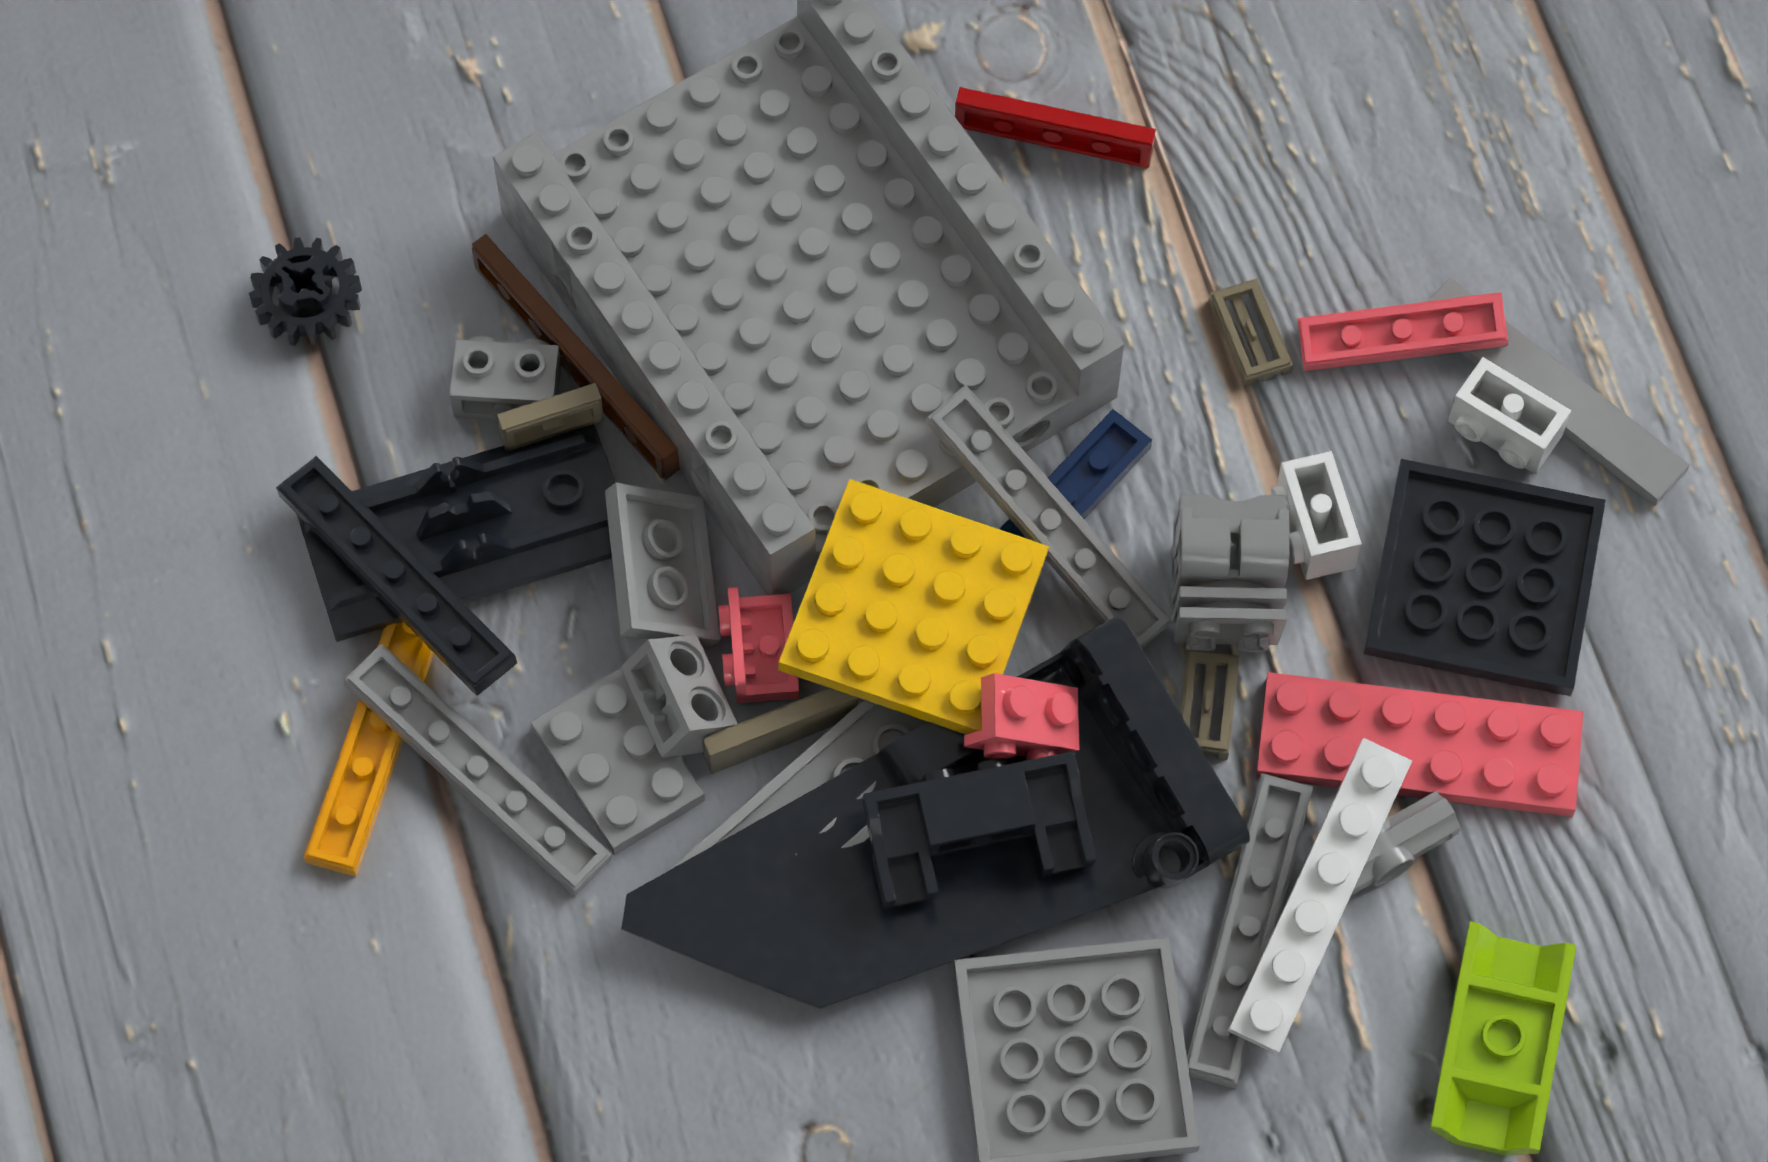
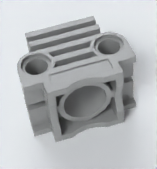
M1180 493L1177 515H1175L1173 521V544L1171 548L1172 603H1175L1173 610V623H1175L1173 643H1185V648L1192 651H1211L1215 649V644H1238V650L1244 652H1264L1269 650V645H1278L1287 622V609H1284L1287 601V588H1284L1289 569V509H1287V496L1259 495L1251 499L1230 501L1215 498L1209 494Z

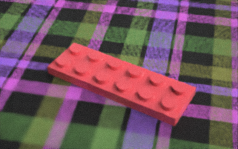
M1268 672L1265 683L1256 778H1260L1263 773L1297 783L1339 788L1361 740L1365 738L1412 760L1397 795L1424 798L1437 791L1448 802L1573 817L1577 803L1583 711Z

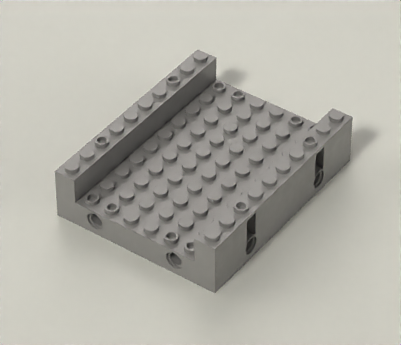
M797 0L796 17L552 154L540 135L535 132L493 156L503 216L622 387L678 448L680 471L698 497H704L705 507L766 595L790 594L810 582L849 479L932 507L939 505L977 482L925 423L928 416L964 385L968 386L1024 452L1036 447L1118 396L1124 350L1123 342L868 0Z

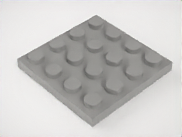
M1169 937L954 960L978 1162H1112L1199 1151L1200 1144Z

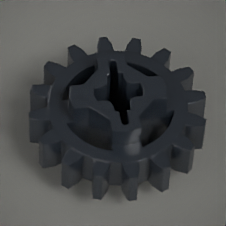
M295 238L294 249L289 251L280 243L275 245L277 258L272 260L262 256L259 261L264 273H252L250 277L253 289L255 290L249 292L252 307L257 308L255 313L258 323L260 325L269 323L270 334L274 339L287 332L289 343L292 346L298 343L300 336H307L311 346H317L318 334L325 333L327 337L334 340L337 338L334 326L339 323L342 326L350 327L352 320L348 310H360L361 307L359 295L356 293L361 292L362 287L359 275H354L356 273L354 261L352 258L342 260L341 248L338 245L331 247L327 252L324 251L321 238H316L311 247H304L301 238ZM334 277L339 283L337 297L332 294L331 290ZM275 287L279 288L280 291L278 296L279 304L277 306L272 300Z

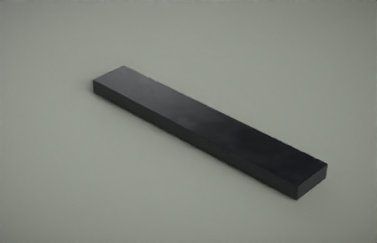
M317 456L276 487L279 497L476 696L480 695L518 664L515 654Z

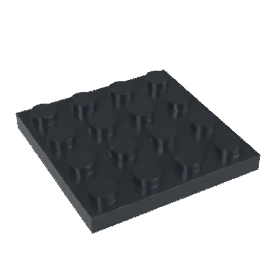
M1401 459L1363 654L1571 697L1575 686L1606 500Z

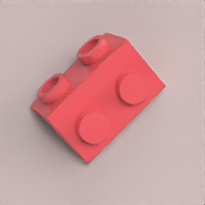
M738 587L728 588L729 605L718 606L721 637L731 636L733 653L722 654L724 685H735L737 704L800 699L798 677L778 670L780 657L794 624L791 593L739 597Z
M997 673L981 677L982 730L964 735V747L984 750V757L990 759H1008L1017 755L1026 757V761L1079 751L1077 687Z

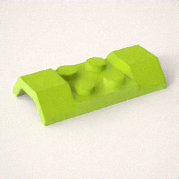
M1469 922L1439 1073L1430 1130L1452 1144L1504 1156L1539 1153L1577 945L1559 943L1538 946L1498 937L1482 924Z

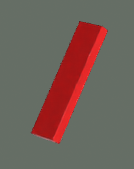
M959 87L955 102V118L966 130L1133 166L1150 167L1156 133L1154 128Z

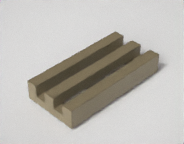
M1257 278L1209 293V304L1243 387L1253 385L1254 380L1262 378L1263 382L1273 379V374L1281 372L1282 376L1292 373L1293 363ZM1248 294L1274 355L1275 360L1268 362L1241 297ZM1226 300H1230L1256 366L1254 367L1250 365L1225 304Z
M596 383L497 414L499 433L505 451L518 449L602 422V398Z
M1187 649L1180 714L1189 727L1196 663L1206 664L1198 738L1195 739L1206 757L1207 754H1215L1217 759L1228 760L1240 655ZM1217 666L1227 667L1220 736L1219 741L1209 740L1216 670Z

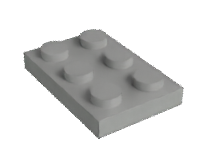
M621 483L613 484L605 490L620 636L648 640L697 634L703 648L712 647L720 641L704 497Z
M621 668L530 721L533 732L614 855L705 801V793L680 756L661 757Z

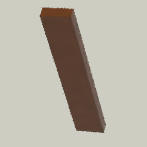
M487 234L473 242L472 254L475 269L538 340L545 341L550 345L559 346L561 366L580 387L596 383L602 398L603 413L661 478L667 480L679 471L678 448Z

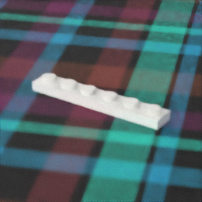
M1363 738L1232 1019L1227 1030L1228 1032L1276 1055L1280 1052L1412 760L1368 739Z

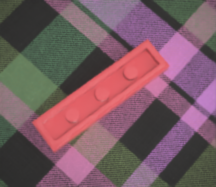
M1501 292L1297 318L1304 372L1508 346Z

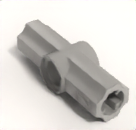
M1435 791L1388 819L1386 818L1351 896L1372 883L1377 887L1394 880L1407 871L1414 864L1416 858L1459 834L1461 827L1456 818L1455 811L1445 797H1442Z

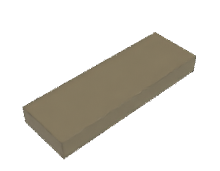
M828 688L704 737V758L711 774L836 725L858 705V697Z

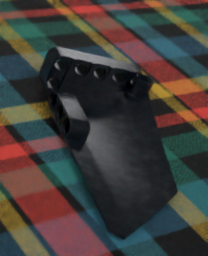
M1117 616L1072 640L1055 656L1017 676L1019 678L1078 688L1079 751H1075V757L1081 778L1087 820L1097 858L1092 867L1041 877L1031 836L931 856L939 891L937 898L883 909L872 860L873 850L870 837L864 842L841 848L867 825L862 798H857L874 782L876 784L873 791L921 782L925 774L936 770L954 769L955 775L976 771L975 765L991 760L984 757V750L964 747V735L966 734L926 722L882 748L876 755L628 893L625 899L621 929L748 982L822 1009L1148 891L1176 886L1190 876L1249 843L1250 834L1238 809L1127 624ZM1016 755L1013 758L1006 759L1007 764L1026 761V757ZM836 818L834 825L829 830L820 833L828 824H830ZM1161 848L1170 849L1177 854L1180 860L1178 873H1171L1161 866L1159 861V851Z

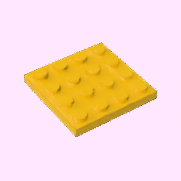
M849 479L780 657L778 670L966 735L982 730L981 677L993 673L1004 675L1047 557L1049 546Z

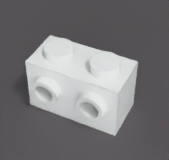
M1482 357L1456 394L1448 422L1452 423L1456 430L1466 439L1473 442L1481 441L1498 451L1500 457L1509 465L1518 469L1526 468L1536 475L1563 436L1572 410Z
M1332 451L1282 462L1277 486L1271 488V495L1287 496L1290 531L1289 557L1292 564L1300 563L1305 580L1355 569L1362 543Z

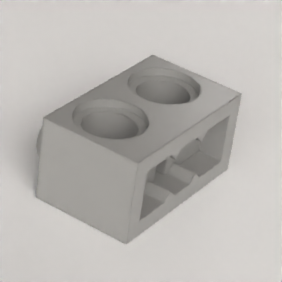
M697 634L648 639L621 666L662 758L704 753V737L738 724Z

